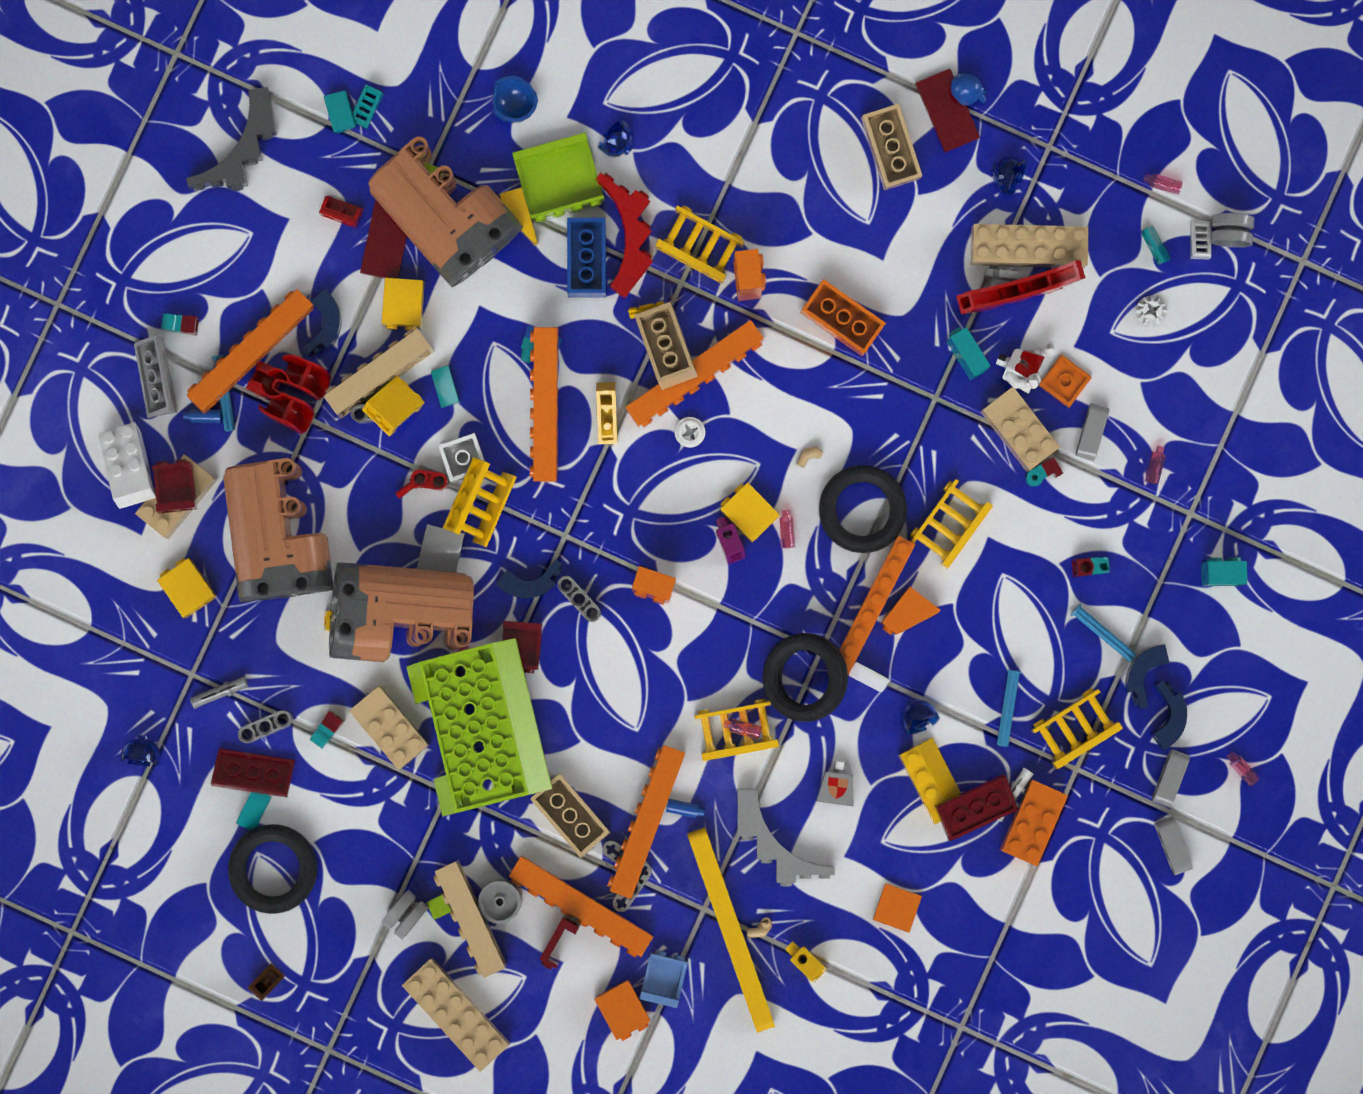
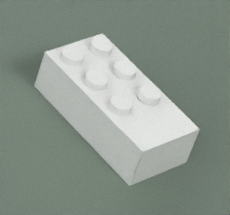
M133 422L98 433L112 498L118 508L121 509L156 498L142 433L137 424Z

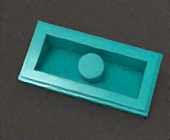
M346 91L324 96L333 131L335 133H342L355 128L356 124Z
M1153 226L1145 228L1141 235L1157 264L1161 265L1169 261L1171 258Z
M449 365L431 371L441 408L460 403Z
M251 792L236 824L249 830L256 828L272 797L267 794Z

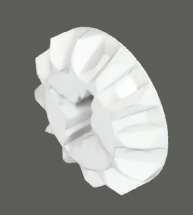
M1155 296L1144 297L1136 307L1137 318L1146 326L1159 325L1165 319L1167 313L1165 303ZM1148 305L1151 306V308L1158 307L1154 312L1155 316H1153L1152 314L1145 315V313H1147V311L1149 310Z
M683 418L675 427L676 440L682 446L688 448L698 446L705 437L704 425L697 418ZM686 425L691 430L697 428L693 433L694 440L690 436L683 437L687 432Z

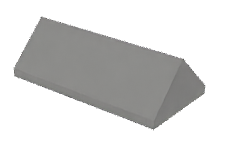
M154 335L134 343L147 418L177 413L164 339L160 335Z

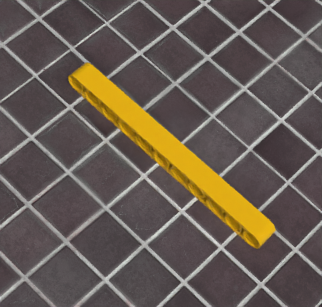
M703 827L687 833L755 1029L757 1033L775 1027L706 829Z

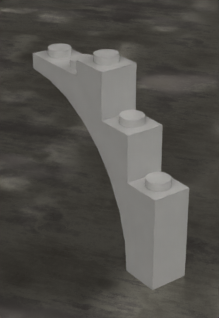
M737 789V836H741V840H753V836H757V860H761V863H772V859H776V883L787 887L792 886V883H796V875H800V879H811V875H819L820 879H830V875H835L834 866L818 865L805 861L781 846L770 833L762 818L758 804L757 789Z

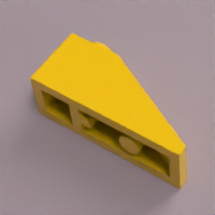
M522 187L500 193L502 202L523 225L521 232L534 246H537V238Z
M615 382L596 383L598 444H617Z

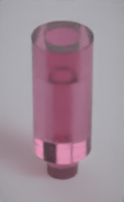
M1155 173L1152 176L1145 174L1143 179L1144 182L1149 183L1150 187L1179 195L1183 184L1182 181Z
M1157 446L1156 452H1152L1145 482L1154 485L1159 484L1166 457L1163 454L1165 447Z
M782 510V517L779 518L781 549L795 548L793 517H790L789 510Z
M733 718L732 721L724 719L723 727L728 728L731 733L759 740L762 726Z
M1233 751L1227 755L1231 761L1229 763L1230 766L1249 787L1253 786L1260 779L1240 755L1236 756Z

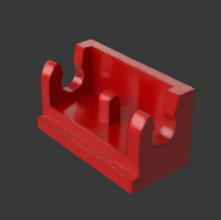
M325 196L319 214L357 229L364 209L331 196Z

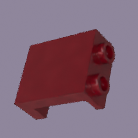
M187 459L175 460L176 463L168 464V461L156 462V465L152 466L157 501L155 505L158 514L197 510L193 464L190 461L187 462Z
M503 621L502 641L516 638L524 673L534 674V670H539L542 624Z
M563 916L539 959L542 961L541 965L550 970L552 967L555 969L558 967L559 962L552 959L550 955L564 930L566 929L576 934L580 927L579 924Z

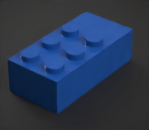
M567 218L568 298H606L605 218Z

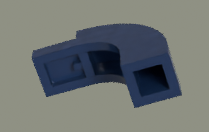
M326 289L311 300L322 314L323 327L320 333L302 349L309 357L311 355L316 356L322 350L321 347L323 345L330 350L340 335L342 327L341 312L337 302Z
M556 559L540 578L533 581L521 580L507 570L496 585L507 594L517 598H536L546 594L556 586L551 578L554 577L556 579L562 572L560 568L562 564Z
M1165 644L1154 646L1141 652L1134 658L1127 670L1125 689L1126 692L1134 691L1135 695H1132L1134 706H1137L1138 709L1149 708L1144 690L1146 674L1153 667L1169 663Z
M1159 681L1154 686L1167 704L1168 716L1165 723L1151 733V736L1161 750H1166L1180 738L1185 729L1187 706L1181 692L1173 695L1172 692L1174 690L1168 682Z

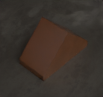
M270 964L248 986V989L263 1001L285 976Z

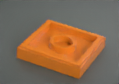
M1061 354L1038 386L1070 408L1092 377Z
M885 883L872 920L909 933L922 896Z

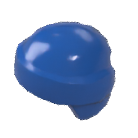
M959 73L951 81V93L961 105L973 104L978 99L982 103L986 101L985 94H987V91L984 90L976 76L970 73Z

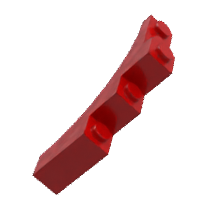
M600 172L595 181L608 193L615 203L624 228L625 248L623 261L610 288L625 299L653 263L652 256L647 251L642 250L641 252L639 250L652 231L649 229L651 226L643 220H637L651 201L648 200L649 196L642 190L639 192L635 190L632 195H629L630 191L626 187L616 185L613 182L614 179L609 174L605 173L603 175Z
M1076 260L1039 274L991 287L971 290L956 297L961 314L992 310L1005 304L1021 302L1034 296L1050 294L1086 277L1081 260Z

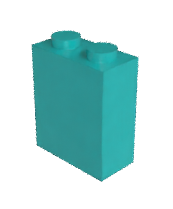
M959 327L951 332L947 344L970 381L986 372L991 366L967 327L964 329Z

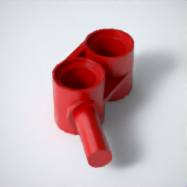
M416 470L412 473L410 482L395 492V494L400 499L414 488L443 491L448 486V479L440 472ZM419 474L425 475V481L422 484H418L415 481L416 476ZM437 477L444 478V484L440 487L434 484Z

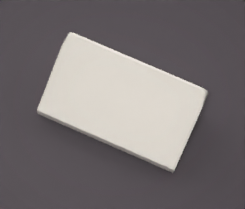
M858 662L854 663L849 673L850 677L879 692H883L890 681L888 678Z

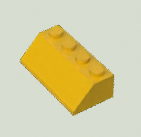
M930 738L898 756L933 824H937L941 821L935 805L961 792L934 739Z

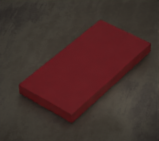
M951 69L915 83L944 153L980 139L967 106L961 105L951 93V81L954 78Z
M376 200L360 274L384 279H398L407 236Z
M219 748L211 786L288 798L295 760Z
M1004 774L935 805L948 841L955 840L1019 810Z

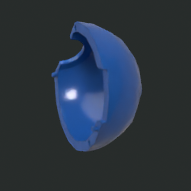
M505 76L497 80L493 89V113L502 121L511 124L521 123L531 117L538 103L537 93L532 86L523 78L517 76Z

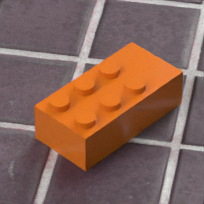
M758 249L735 251L733 267L738 301L760 299L762 290H765L766 277L765 273H761L764 265L763 254H759Z
M824 279L800 311L803 316L860 356L866 353L886 324Z
M639 566L632 585V592H634L635 596L646 599V597L652 598L653 602L664 605V603L669 604L676 584V578Z
M1030 779L1018 805L1019 810L1015 812L999 850L1034 866H1038L1068 795Z

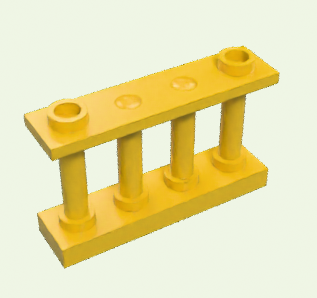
M677 205L675 212L680 215L668 237L664 238V240L658 239L655 248L723 284L726 278L723 269L736 245L741 248L743 247L744 241L742 237L734 232L731 235L692 214V210L684 205L682 207ZM687 218L695 222L696 225L684 247L679 250L673 246V241ZM704 227L712 231L713 234L701 256L696 259L690 256V250ZM721 236L730 242L717 266L713 268L707 265L708 262L706 260Z
M473 457L443 529L458 535L463 530L474 536L472 542L487 547L517 477L502 472L501 476L488 470L489 463ZM484 477L497 483L493 494L480 488ZM477 495L490 501L486 511L473 506ZM469 512L482 518L478 529L465 523Z
M957 479L947 483L943 489L945 491L943 497L921 527H916L910 534L912 538L910 542L915 543L916 540H919L941 556L943 562L940 565L946 569L950 567L993 507L989 502H986L984 505L982 503L978 504L955 486L959 482ZM950 493L975 510L974 513L977 515L973 520L966 519L944 503ZM939 508L964 526L965 531L962 535H956L933 518ZM928 524L953 541L954 547L951 551L944 550L922 534Z
M1090 688L1082 693L1083 697L1046 721L1041 719L1033 724L1032 733L1040 731L1055 755V760L1051 762L1055 769L1061 768L1123 729L1119 722L1113 723V721L1109 720L1095 698V695L1100 693L1099 689L1093 691ZM1087 700L1104 725V730L1099 733L1093 731L1078 707ZM1071 710L1087 734L1086 738L1088 740L1082 744L1076 740L1062 717ZM1054 721L1057 722L1071 745V750L1066 754L1064 751L1061 752L1046 728L1047 725Z
M765 698L754 700V705L709 713V709L697 711L698 715L694 717L695 719L701 718L706 744L705 753H701L702 760L707 761L779 747L778 740H773V736H770L765 706L771 705V702H766ZM758 708L763 738H761L762 742L754 743V740L751 739L746 712L748 709ZM739 711L744 742H742L743 746L735 747V743L733 744L727 713ZM720 715L725 745H723L724 749L716 751V747L713 745L708 717Z

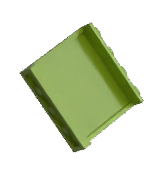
M586 132L512 153L531 221L540 223L546 221V217L553 215L554 218L565 215V212L571 210L573 213L579 212L585 206L597 207L602 205L601 202L605 201L601 186L595 181L598 175Z

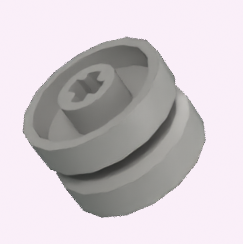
M1237 213L1213 215L1212 227L1217 230L1211 232L1210 243L1217 246L1234 248L1252 246L1253 234L1248 231L1254 229L1255 218Z
M507 880L490 882L482 889L478 899L479 910L484 918L492 923L499 924L512 920L518 914L522 903L519 889ZM498 898H501L503 900V904L501 906H499V903L496 904V900Z
M407 890L401 898L397 899L381 922L389 929L399 921L400 924L395 929L394 934L401 940L429 908L423 901H419L411 908L410 906L415 901L416 895L410 890Z

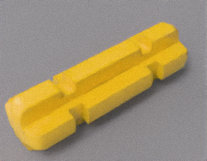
M660 301L656 302V304L642 305L639 308H629V317L633 319L635 318L634 315L665 303Z

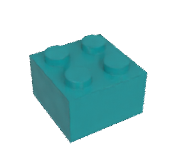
M1240 557L1229 558L1226 561H1222V558L1207 559V562L1201 563L1202 586L1246 585L1247 561H1241Z

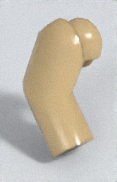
M818 446L804 449L796 464L805 468L810 458H821L823 450Z
M765 917L757 928H747V938L765 937L772 928L771 919Z

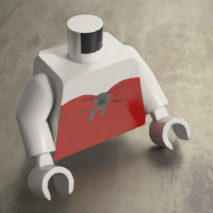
M1048 341L1043 344V349L1041 347L1033 350L1014 349L1011 358L1000 353L996 364L1006 368L1003 379L1008 381L1013 388H1019L1029 393L1031 388L1035 389L1038 386L1037 383H1041L1038 372L1045 358L1044 354L1047 357H1051L1054 354L1053 349L1055 347L1053 342Z

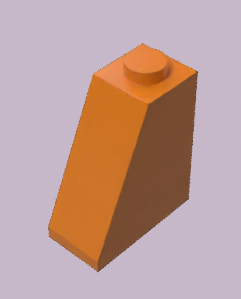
M908 587L881 622L883 625L882 629L889 635H897L936 615L940 609L912 587Z

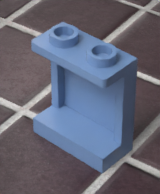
M655 950V953H650L639 999L677 1008L688 961H685L684 956L674 954V957L666 956L667 952Z

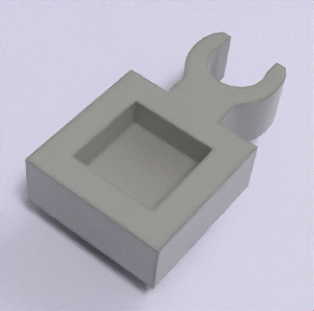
M1003 267V270L986 268L984 277L1011 282L1018 279L1019 272L1014 271V268Z

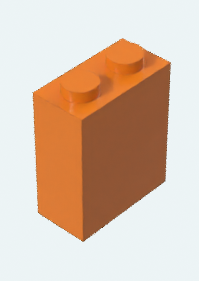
M629 979L594 998L616 1040L620 1038L622 1041L632 1036L631 1032L636 1029L642 1031L651 1022Z

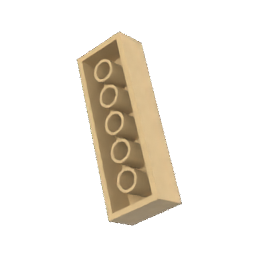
M973 224L971 227V265L1060 267L1076 260H1081L1083 268L1088 265V227Z
M418 328L415 331L411 329L404 334L405 338L398 342L396 340L388 346L389 349L384 353L382 351L377 353L369 364L364 363L357 368L358 372L345 376L341 380L342 383L337 387L333 385L325 391L326 395H324V398L341 419L349 414L354 406L363 404L396 376L400 377L434 352Z
M459 860L436 870V875L433 876L437 886H441L444 891L442 894L446 905L450 904L452 908L450 914L453 921H458L460 928L458 932L462 940L466 939L468 943L466 949L470 957H474L477 962L474 966L478 975H483L486 978L505 969L507 963L487 920L480 913L478 901Z
M433 957L402 985L480 1072L510 1045V1042Z

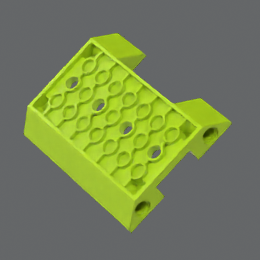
M516 638L482 645L407 666L415 704L429 701L446 775L433 779L442 817L553 789ZM459 666H463L466 670L463 677L457 675L456 670ZM469 703L475 707V711L471 715L466 712V706ZM478 741L484 745V749L480 753L475 750V744ZM487 779L493 782L491 790H486L484 787V782Z

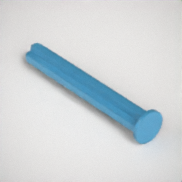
M227 355L212 356L211 359H214V363H216L221 357L225 358ZM229 390L220 399L224 430L227 432L235 430Z
M1081 604L1072 611L1071 616L1074 615L1126 660L1132 661L1136 657V653L1081 608Z
M1007 670L1008 677L997 741L999 746L1008 747L1019 675L1022 674L1020 671Z

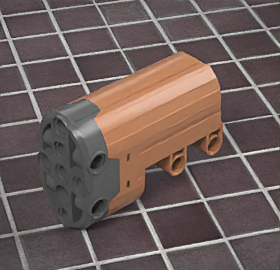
M415 137L370 178L368 183L370 194L451 287H454L465 281L496 256L498 252L516 237L522 230L523 225L488 185L479 186L456 204L449 196L457 187V182L451 168L440 166L430 174L424 167L432 160V153L428 143L423 137Z
M289 458L236 465L225 470L223 480L240 602L289 598L333 590V574L328 537L323 533L292 536L290 519L304 517L307 513V506L295 497H287L285 482L298 480L302 475L300 465ZM297 504L296 510L293 511V507Z
M337 562L330 611H332L329 629L330 658L385 662L390 657L394 627L407 628L406 641L411 647H418L428 643L432 639L433 630L445 631L444 645L449 650H456L467 646L472 636L473 579L465 573Z

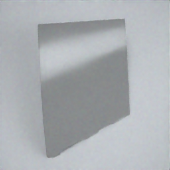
M427 524L417 569L457 572L465 534L460 533L458 535L446 529Z

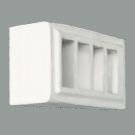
M1191 221L1190 259L1209 260L1211 258L1210 221ZM1195 226L1206 228L1205 230H1196ZM1196 234H1205V237H1196ZM1196 241H1205V245L1196 244ZM1196 248L1205 249V252H1196Z

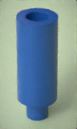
M190 409V412H183V420H190V423H222V410L209 409L203 414L199 409Z
M668 799L666 812L696 818V816L704 817L705 809L698 808V804Z

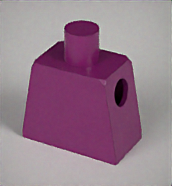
M727 517L717 519L716 523L719 529L716 530V535L727 564L746 558L744 547L734 523L729 525Z

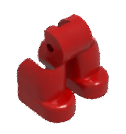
M291 354L282 357L287 362L285 371L259 361L246 389L270 401L266 409L261 405L258 406L262 413L273 421L287 426L290 430L304 434L312 423L314 416L313 408L301 399L278 391L281 383L286 384L314 399L320 400L329 388L330 374L322 366Z

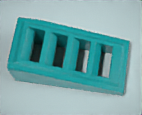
M365 84L353 111L355 124L366 129L368 128L384 96L381 91ZM368 93L376 96V98L373 99L367 95ZM364 101L372 103V107L365 104ZM361 107L369 110V114L361 111ZM357 115L366 117V121L358 118Z

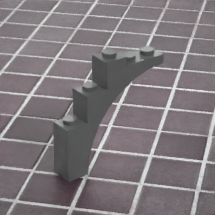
M268 87L248 90L250 104L248 120L239 142L231 153L218 165L202 174L186 178L187 186L190 189L199 191L205 189V186L221 187L223 183H226L229 190L241 191L244 189L243 187L248 186L244 164L253 166L259 164V161H263L259 139L270 140L273 139V136L278 135L271 94Z

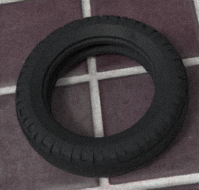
M856 465L841 470L828 481L820 497L819 517L824 531L835 544L851 552L870 553L885 548L897 538L906 521L907 503L901 486L889 473L874 466ZM866 482L880 488L888 499L890 506L889 518L885 526L875 534L869 536L854 535L844 529L837 518V499L846 487L854 483Z
M798 633L788 636L774 646L765 661L763 687L771 705L780 714L789 719L799 722H811L822 719L839 706L847 690L848 670L844 657L831 641L820 635ZM801 650H809L819 655L825 662L829 674L825 693L819 700L809 705H803L792 700L786 693L782 683V671L786 661L794 653Z
M278 824L259 826L243 835L234 846L228 863L229 881L236 896L249 908L267 914L283 913L300 905L311 893L317 878L316 856L310 843L298 831ZM274 841L287 845L293 850L299 861L300 872L296 884L290 891L280 896H266L259 893L252 887L247 878L246 864L248 857L257 846L265 842Z

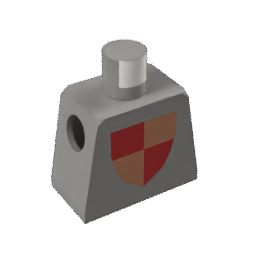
M834 761L833 772H824L816 798L817 802L854 806L853 775L845 774L846 762Z

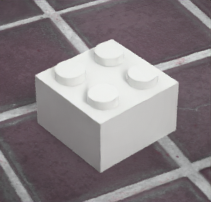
M475 433L438 445L452 484L464 480L473 457L485 461Z

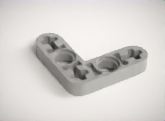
M610 840L604 844L603 853L616 863L615 857L617 855L613 852L608 854L606 846L614 844L615 850L620 852L622 845ZM645 862L644 866L648 867L646 871L649 873L647 875L643 874L640 878L644 880L642 884L639 881L637 882L638 889L633 893L632 899L627 898L625 900L627 906L618 908L616 900H621L623 896L618 894L615 896L613 907L616 911H626L651 876L652 869L647 862Z

